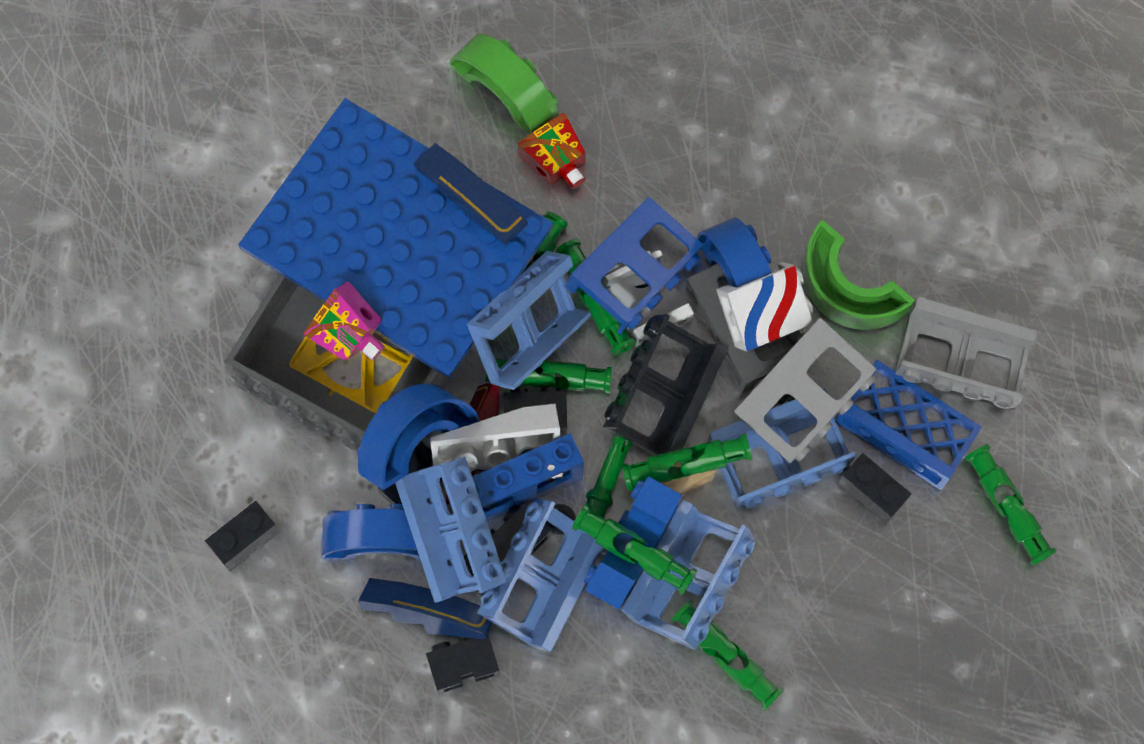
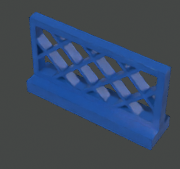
M876 359L873 366L877 369V372L888 378L890 387L875 389L873 382L869 386V390L863 392L858 389L851 399L856 402L859 397L871 396L875 410L865 411L853 404L843 415L839 414L835 422L934 487L942 490L982 426L918 385L904 380L903 376L895 374L893 369ZM909 391L914 395L916 404L902 406L898 392ZM892 393L896 407L881 409L877 395ZM925 409H937L940 411L943 421L929 423ZM918 410L922 424L908 426L904 412ZM897 413L901 427L891 428L886 425L883 415ZM962 425L971 433L968 438L955 440L951 426ZM945 427L949 441L934 443L931 429ZM924 430L928 444L917 445L912 441L910 432ZM963 445L961 449L958 451L957 446ZM951 447L954 458L952 463L949 465L939 459L936 449Z

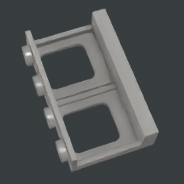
M917 297L909 312L895 374L903 376V379L908 382L932 384L935 389L948 392L953 390L963 393L964 397L971 400H988L999 408H1015L1024 398V394H1020L1029 349L1036 342L1038 331ZM919 334L942 339L951 344L952 349L946 372L911 362L916 339ZM978 351H984L1010 360L1011 367L1006 389L971 380Z
M819 318L740 403L734 412L789 463L794 459L800 462L812 449L808 445L816 435L821 439L831 429L833 424L829 421L837 412L843 415L854 404L855 401L851 397L858 389L864 392L876 380V377L872 374L877 369L827 323ZM828 347L835 348L861 374L859 380L839 400L833 399L807 374L808 368ZM785 394L792 395L817 419V425L795 447L786 443L764 422V416Z

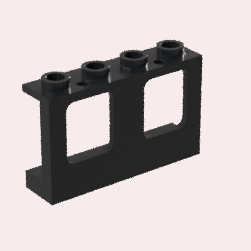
M668 314L654 315L646 323L643 330L645 336L642 343L633 351L630 359L632 362L630 369L620 379L617 387L619 390L615 401L611 402L607 407L604 415L606 421L603 428L653 455L684 448L728 348L719 343L709 344L668 321L670 318ZM662 334L686 347L688 350L687 357L675 380H671L648 367V363ZM636 390L660 402L663 407L657 423L649 436L622 423Z

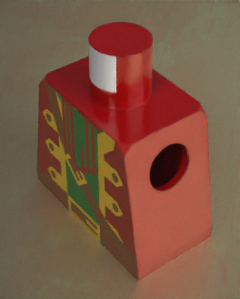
M564 112L517 142L518 156L549 185H554L564 179L571 189H576L585 182L586 178L579 168L585 164L586 153Z

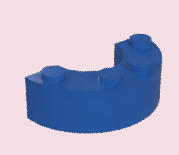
M733 217L698 233L697 239L704 244L701 251L709 265L718 264L730 286L738 288L772 273L768 265L771 263L770 254L765 246L760 247L757 243V235L751 224L745 225L739 218Z
M433 384L409 386L398 392L379 406L378 412L364 433L357 451L359 475L380 489L385 490L408 475V466L412 452L421 439L435 430L446 433L480 422L476 411L465 401Z
M648 476L645 482L639 480L631 494V497L635 499L630 511L627 509L624 511L618 523L642 537L647 542L645 547L656 548L678 508L682 495ZM620 534L615 541L616 549L624 555L626 545L634 537L629 534ZM603 549L604 559L598 567L595 565L591 566L583 581L588 584L585 591L620 609L631 594L644 569L637 560L635 561L636 564L628 563L608 550Z
M357 504L356 510L328 511L327 516L322 520L321 559H354V557L359 555L385 553L406 555L420 560L402 504H390L388 509H375L373 504Z

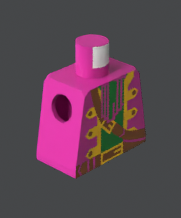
M349 282L333 290L303 332L306 337L343 360H348L362 351L373 361L385 348L372 335L381 323L380 317Z

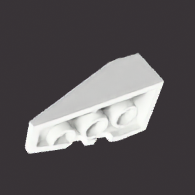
M555 404L523 407L431 437L433 466L466 457L470 472L475 469L488 470L560 438ZM549 465L547 468L549 471H552L555 467ZM563 473L556 475L552 478L563 477Z

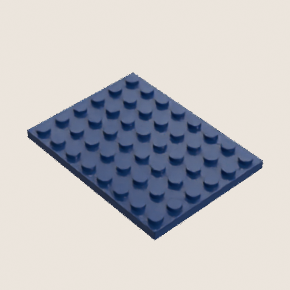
M344 98L238 246L245 253L324 302L335 288L349 282L380 317L381 323L374 331L376 334L450 379L474 344L467 323L500 293L508 290L522 274L552 230L553 222L488 184L528 222V225L512 241L504 245L465 216L461 207L444 196L437 185L416 170L413 163L429 149L428 147Z

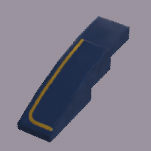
M434 143L413 163L416 170L437 185L444 196L461 207L465 216L504 245L512 241L528 225L527 220L506 200L437 143Z
M369 578L358 600L361 610L389 612L393 622L423 624L427 634L486 639L493 624L477 613L480 608L478 604L456 596L440 602H434L430 588L403 582Z

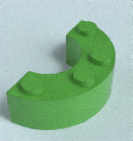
M476 34L450 59L449 66L470 84L476 80L489 88L506 106L513 122L528 135L559 115L556 106L559 101L551 91L547 90L535 74L537 71L536 67L528 59L524 58L522 60L516 55L514 48L506 40L498 41L486 34Z
M822 219L810 237L802 264L804 285L814 305L832 321L842 326L859 330L883 328L903 318L910 311L915 300L893 280L882 287L873 289L858 287L849 282L842 274L838 263V255L845 239Z

